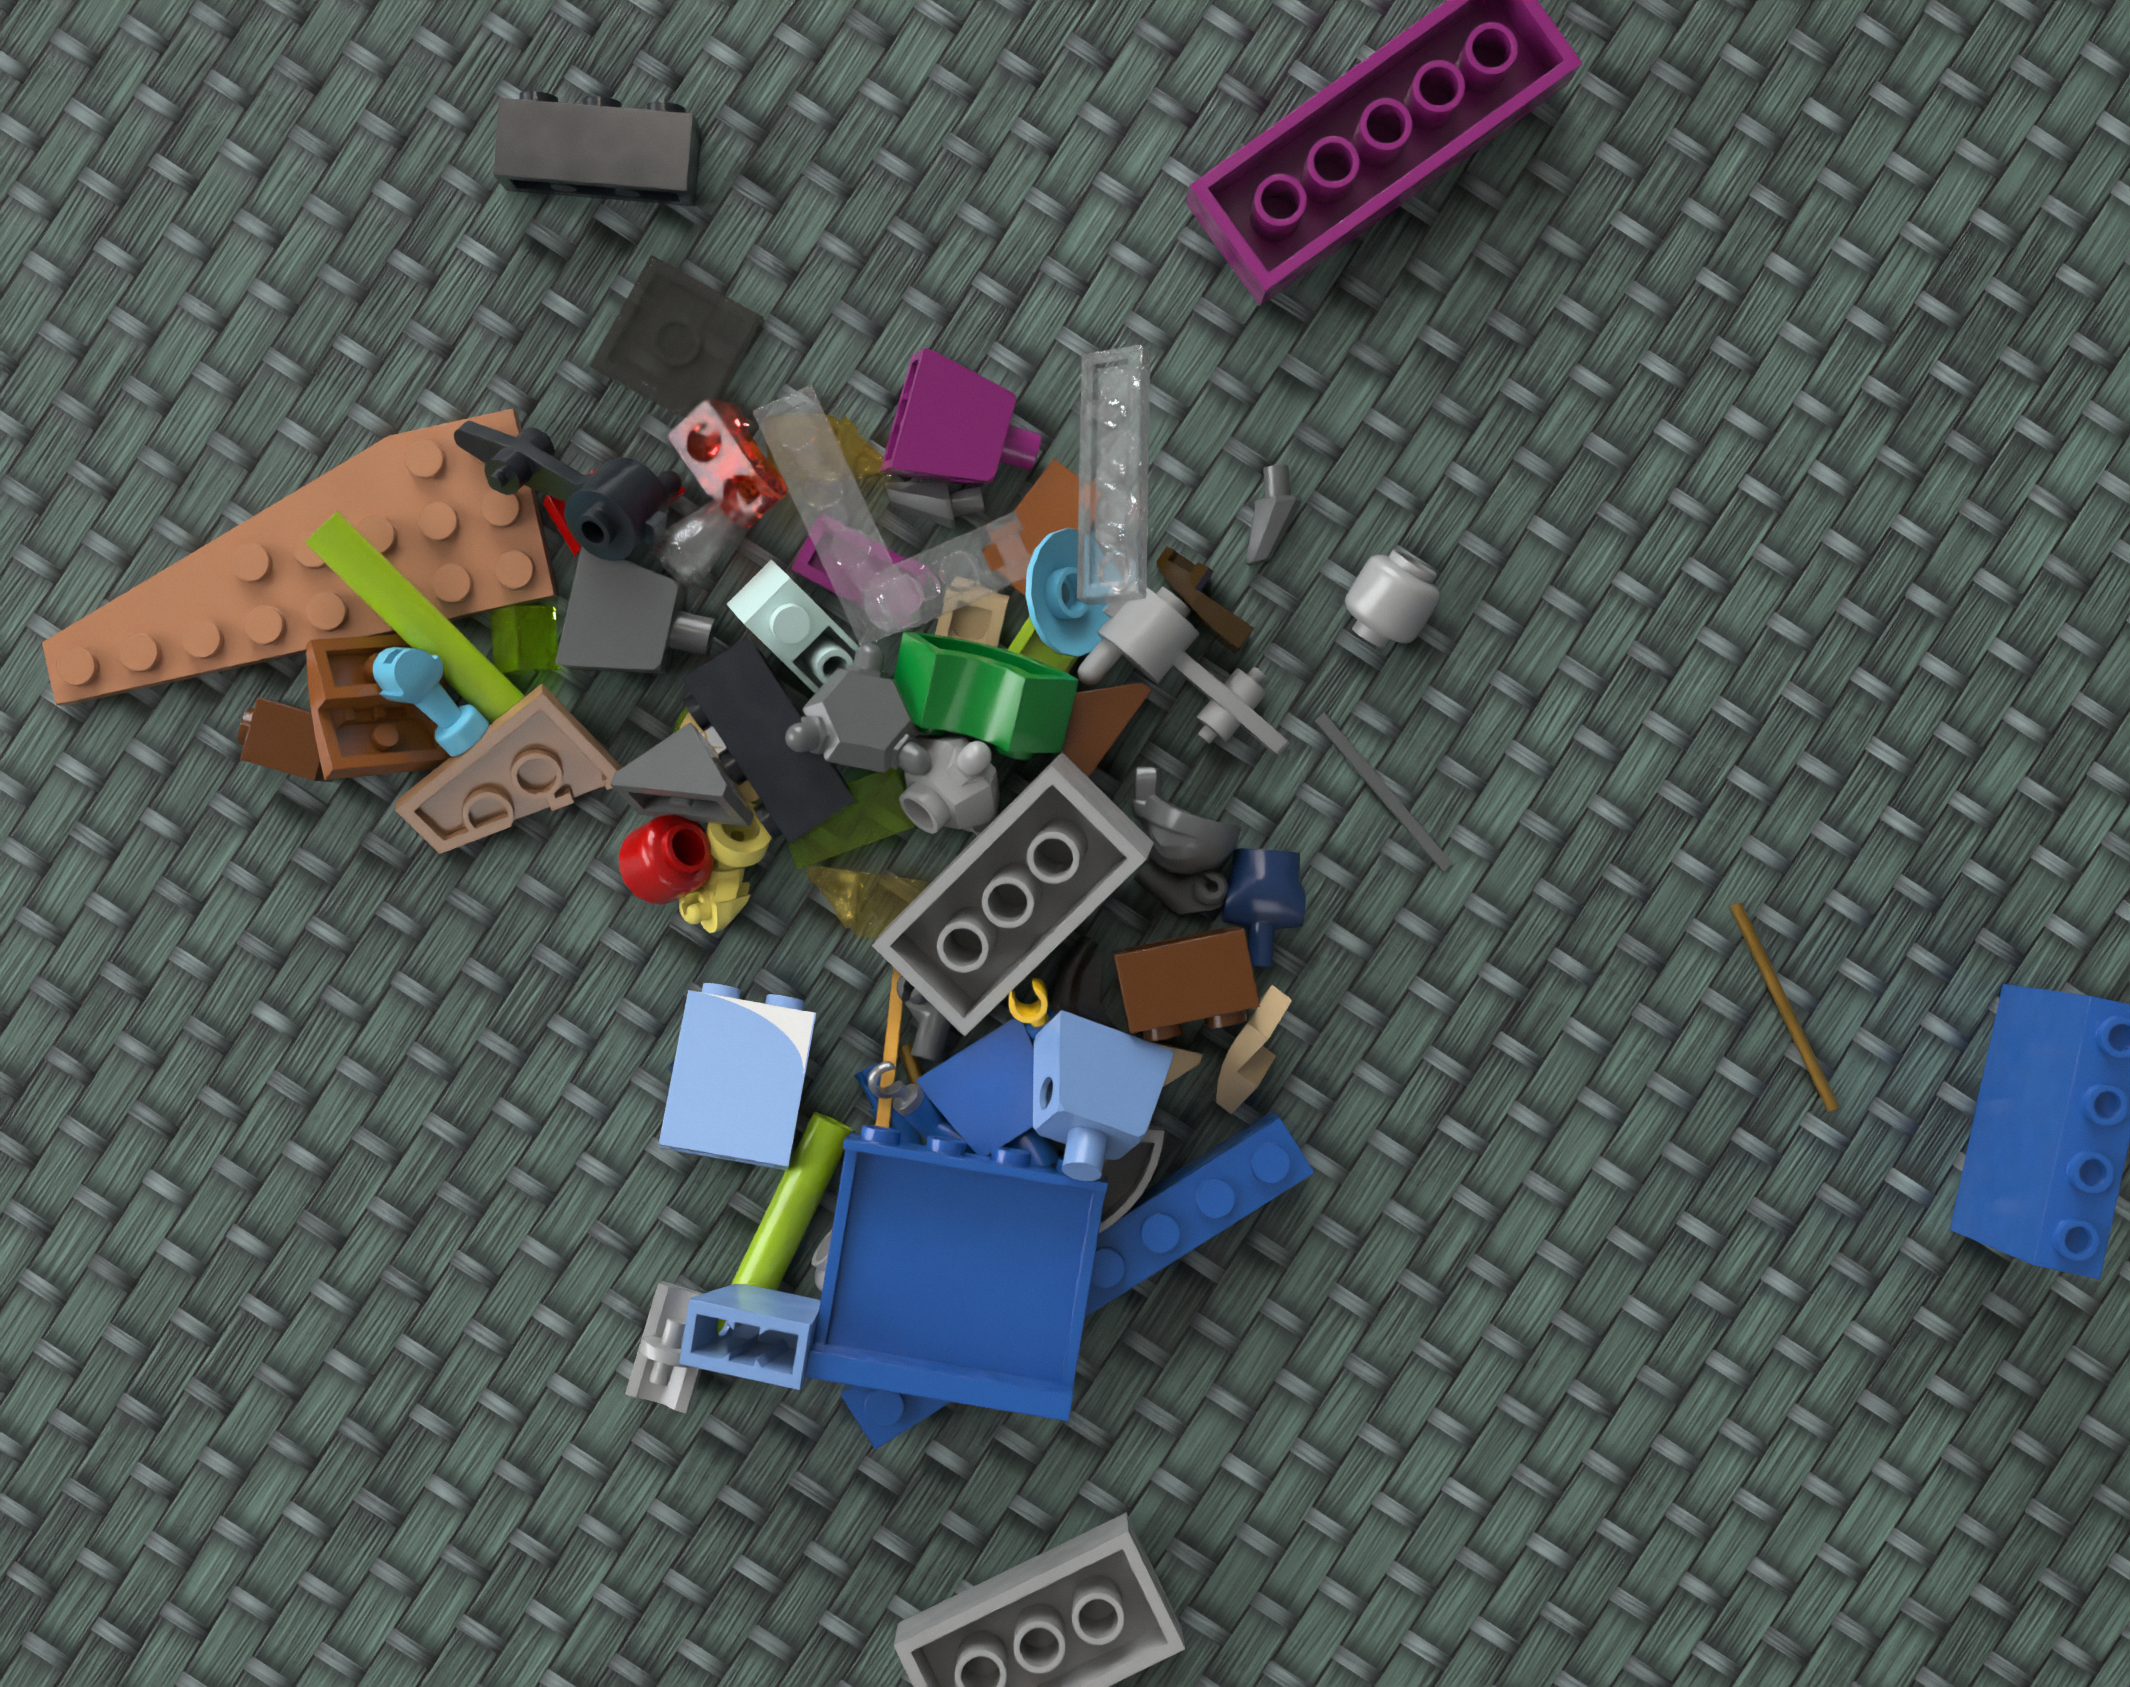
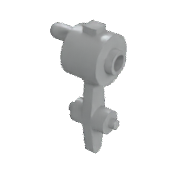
M1138 583L1127 597L1122 593H1116L1102 610L1109 618L1097 632L1102 640L1079 666L1078 677L1082 683L1089 686L1098 684L1120 657L1124 658L1138 671L1157 684L1171 668H1174L1210 700L1196 716L1204 725L1198 735L1208 744L1216 736L1227 742L1241 726L1278 757L1288 747L1290 742L1254 711L1267 694L1259 685L1266 677L1264 673L1255 666L1248 674L1236 668L1226 682L1222 684L1185 652L1198 637L1199 632L1186 620V617L1191 613L1190 608L1172 592L1161 587L1155 594L1144 585Z

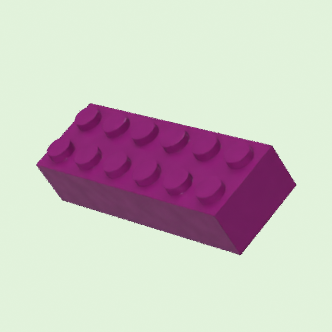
M1447 0L1190 184L1186 205L1260 307L1568 86L1582 65V62L1538 0Z

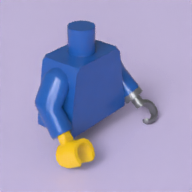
M1038 978L1032 979L1033 989L1039 998L1033 1004L1019 1002L1015 996V991L1012 990L1008 994L1010 1013L1014 1018L916 1079L919 1087L915 1084L905 1086L901 1081H896L887 1087L877 1086V1081L881 1074L895 1069L894 1063L887 1061L876 1065L870 1071L868 1076L870 1091L878 1098L889 1099L895 1097L893 1108L926 1140L927 1136H941L967 1142L965 1152L990 1157L994 1146L1024 1150L1032 1153L1030 1163L1056 1167L1059 1156L1048 1138L1038 1135L1033 1128L1035 1035L1055 1017L1053 1011L1047 1010L1048 996L1045 983Z

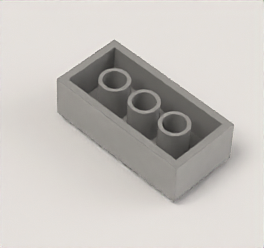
M1061 752L885 928L872 947L958 1031L966 1036L1147 859L1154 842Z
M1124 1513L899 1622L894 1648L913 1687H1109L1185 1650L1182 1626L1127 1513Z

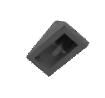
M691 722L615 772L610 784L639 815L658 817L673 813L691 821L750 827L754 816L716 750Z

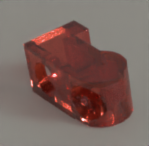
M706 398L667 435V438L706 493L713 497L723 512L741 527L750 528L787 495L786 483L773 464L765 458L746 428L750 423L739 406L734 403ZM707 425V426L704 427L698 434H696V432H697L702 426Z

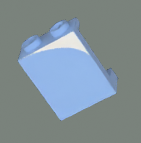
M703 983L702 992L688 990L659 1139V1148L786 1170L789 1166L816 1013L803 1011L804 1001L788 996L768 994L766 995L765 1004L741 1000L740 989L721 984Z

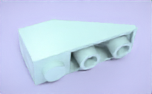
M772 559L726 604L743 624L814 693L822 687L837 668L846 670L847 665H854L855 654L859 646Z

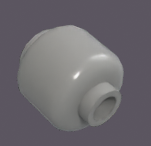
M1393 549L1389 556L1383 554L1371 556L1345 597V606L1350 614L1357 619L1352 630L1380 648H1385L1389 640L1401 644L1413 642L1419 636L1440 602V592L1433 583L1437 574L1417 559L1397 549Z

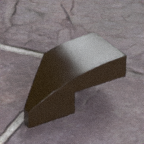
M1166 546L1156 564L1170 590L1190 608V615L1201 627L1230 651L1236 653L1254 627L1201 593L1212 576L1213 570L1199 562L1195 565L1174 549Z

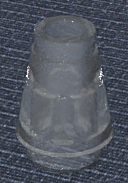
M719 494L712 502L709 501L665 529V533L659 538L660 541L651 549V552L661 566L677 582L687 587L696 578L700 581L704 580L736 536L738 530L747 521L740 510L727 497Z

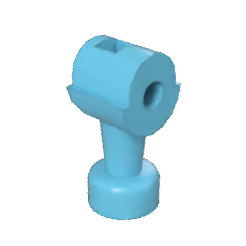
M402 647L386 648L378 654L374 660L372 670L375 681L382 689L379 694L390 701L410 703L417 706L438 725L435 730V740L450 756L454 757L466 752L482 738L489 726L488 720L472 705L468 704L457 707L439 683L443 676V663L438 655H430L420 649Z

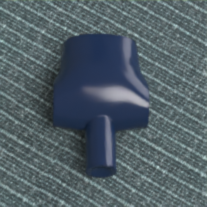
M1237 848L1233 852L1232 867L1227 880L1228 893L1222 905V921L1249 927L1248 950L1251 965L1253 967L1272 968L1274 929L1299 928L1303 926L1306 894L1301 882L1300 853Z

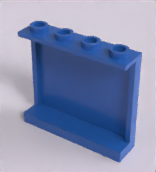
M2002 984L1950 1230L2035 1266L2100 1279L2130 1143V1004L2087 995Z
M862 1125L861 1135L850 1133L844 1139L843 1149L846 1151L814 1342L809 1350L805 1377L1069 1421L1073 1385L1104 1198L1107 1192L1108 1177L1102 1175L1094 1181L1076 1180L1063 1173L1064 1157H1058L1056 1167L1030 1163L1032 1153L1014 1148L994 1146L990 1157L965 1152L967 1142L948 1137L927 1136L925 1146L901 1142L902 1131L888 1127Z

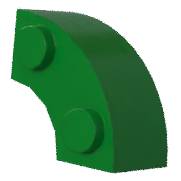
M903 632L893 680H896L913 722L917 725L919 732L936 736L945 735L947 731L969 735L996 745V750L1004 756L1020 760L1033 759L1035 753L1062 752L1079 681L1053 666L1009 650L959 638L914 632Z

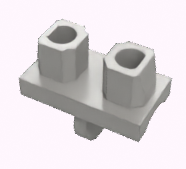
M665 1281L658 1283L625 1395L654 1401L685 1414L690 1410L702 1369L682 1365L679 1362L689 1299L704 1293Z

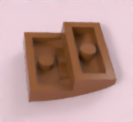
M398 634L310 640L306 645L311 714L324 780L434 770L451 757L435 740V730L438 725L414 704L390 701L379 694L382 689L375 681L372 670L374 660L378 654L391 647L411 648ZM441 678L439 683L447 692L448 688L446 681L443 678Z

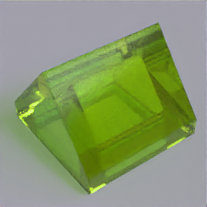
M513 605L490 611L494 666L503 675L560 670V665L555 664L558 653V638L554 606Z

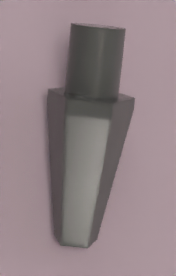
M1274 465L1263 468L1265 498L1254 500L1255 509L1245 565L1250 566L1271 560L1302 502L1301 497L1290 495L1289 467L1287 465Z
M947 481L939 483L883 482L891 507L951 529H956L954 517L985 511L980 486L949 492Z

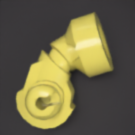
M747 801L746 803L754 815L750 827L708 822L705 834L711 845V855L714 857L715 865L709 880L699 890L679 899V909L683 919L693 925L701 923L703 928L709 933L723 930L746 905L750 894H748L750 884L748 881L742 882L745 867L758 863L765 856L771 840L770 834L753 809L756 805Z

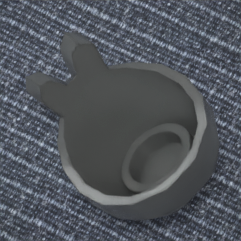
M1136 767L1131 809L1134 818L1141 821L1142 831L1154 842L1148 856L1160 868L1170 873L1195 874L1218 867L1236 850L1241 826L1205 819L1161 798L1163 774L1160 769L1155 767Z

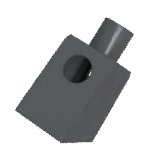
M581 546L555 664L569 669L585 671L668 674L675 649L704 656L709 655L716 631V619L683 612L687 587L681 583L624 559L618 561L601 559L589 553Z

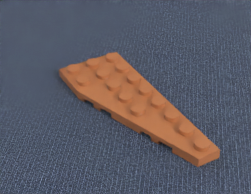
M512 408L387 436L43 641L42 646L55 705L68 706L306 653V645L310 640L395 634L396 632L304 543L336 511L352 524L449 621L558 598L535 489L524 485L512 495H505L492 489L484 472L486 463L460 448L454 440V432L467 421H472L516 437L522 432L518 412Z

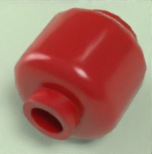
M673 813L655 817L634 829L624 839L619 851V870L625 885L636 897L651 904L665 905L699 890L709 880L715 865L714 857L711 855V845L705 830L698 822L688 820Z

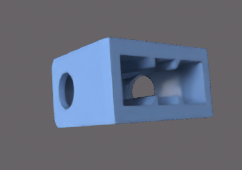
M1063 1010L1035 1035L1033 1128L1040 1136L1066 1144L1062 1171L1065 1175L1081 1181L1097 1180L1102 1176L1104 1158L1119 1160L1142 1141L1149 1127L1173 1060V1050Z
M732 1284L694 1296L689 1299L679 1364L800 1390L807 1379L805 1372L809 1350L814 1342L820 1300L747 1284ZM718 1319L726 1320L723 1329L718 1334Z

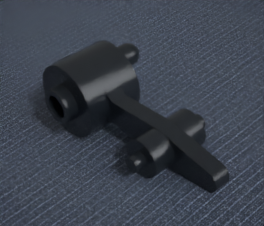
M467 421L454 432V440L460 448L486 463L484 472L492 489L505 495H512L525 485L565 501V520L571 534L585 550L604 560H622L628 557L643 541L653 545L665 533L669 501L679 492L682 486L681 478L676 472L666 470L656 476L642 463L625 457L610 459L594 474L583 475L554 458L555 450L550 437L533 427L524 429L514 437L481 424Z

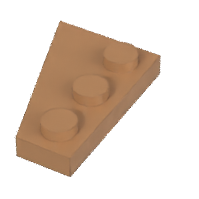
M542 683L489 725L485 734L473 747L458 756L449 757L396 800L395 811L441 854L512 827L514 820L548 807L554 811L574 803V797L603 786L607 790L612 789L613 787L610 784L614 773L623 767Z

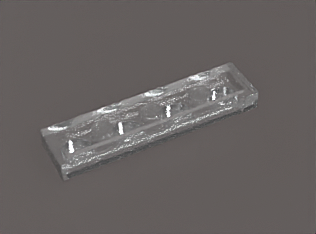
M1141 345L1082 354L1077 599L1086 605L1147 598L1150 353Z
M812 385L753 410L756 421L860 646L868 643L873 644L919 623L920 620Z

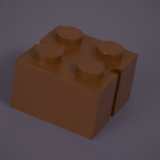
M1230 926L1112 951L1127 1027L1130 1034L1142 1031V1036L1148 1042L1182 1035L1181 1023L1204 1019L1205 1024H1208L1210 1029L1243 1023L1247 1021L1245 1010L1260 1007L1245 931L1238 926Z

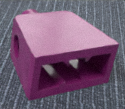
M923 348L911 356L880 472L896 476L982 486L993 482L999 462L1030 471L1038 455L1041 435L1010 425L1016 403V395L935 351Z

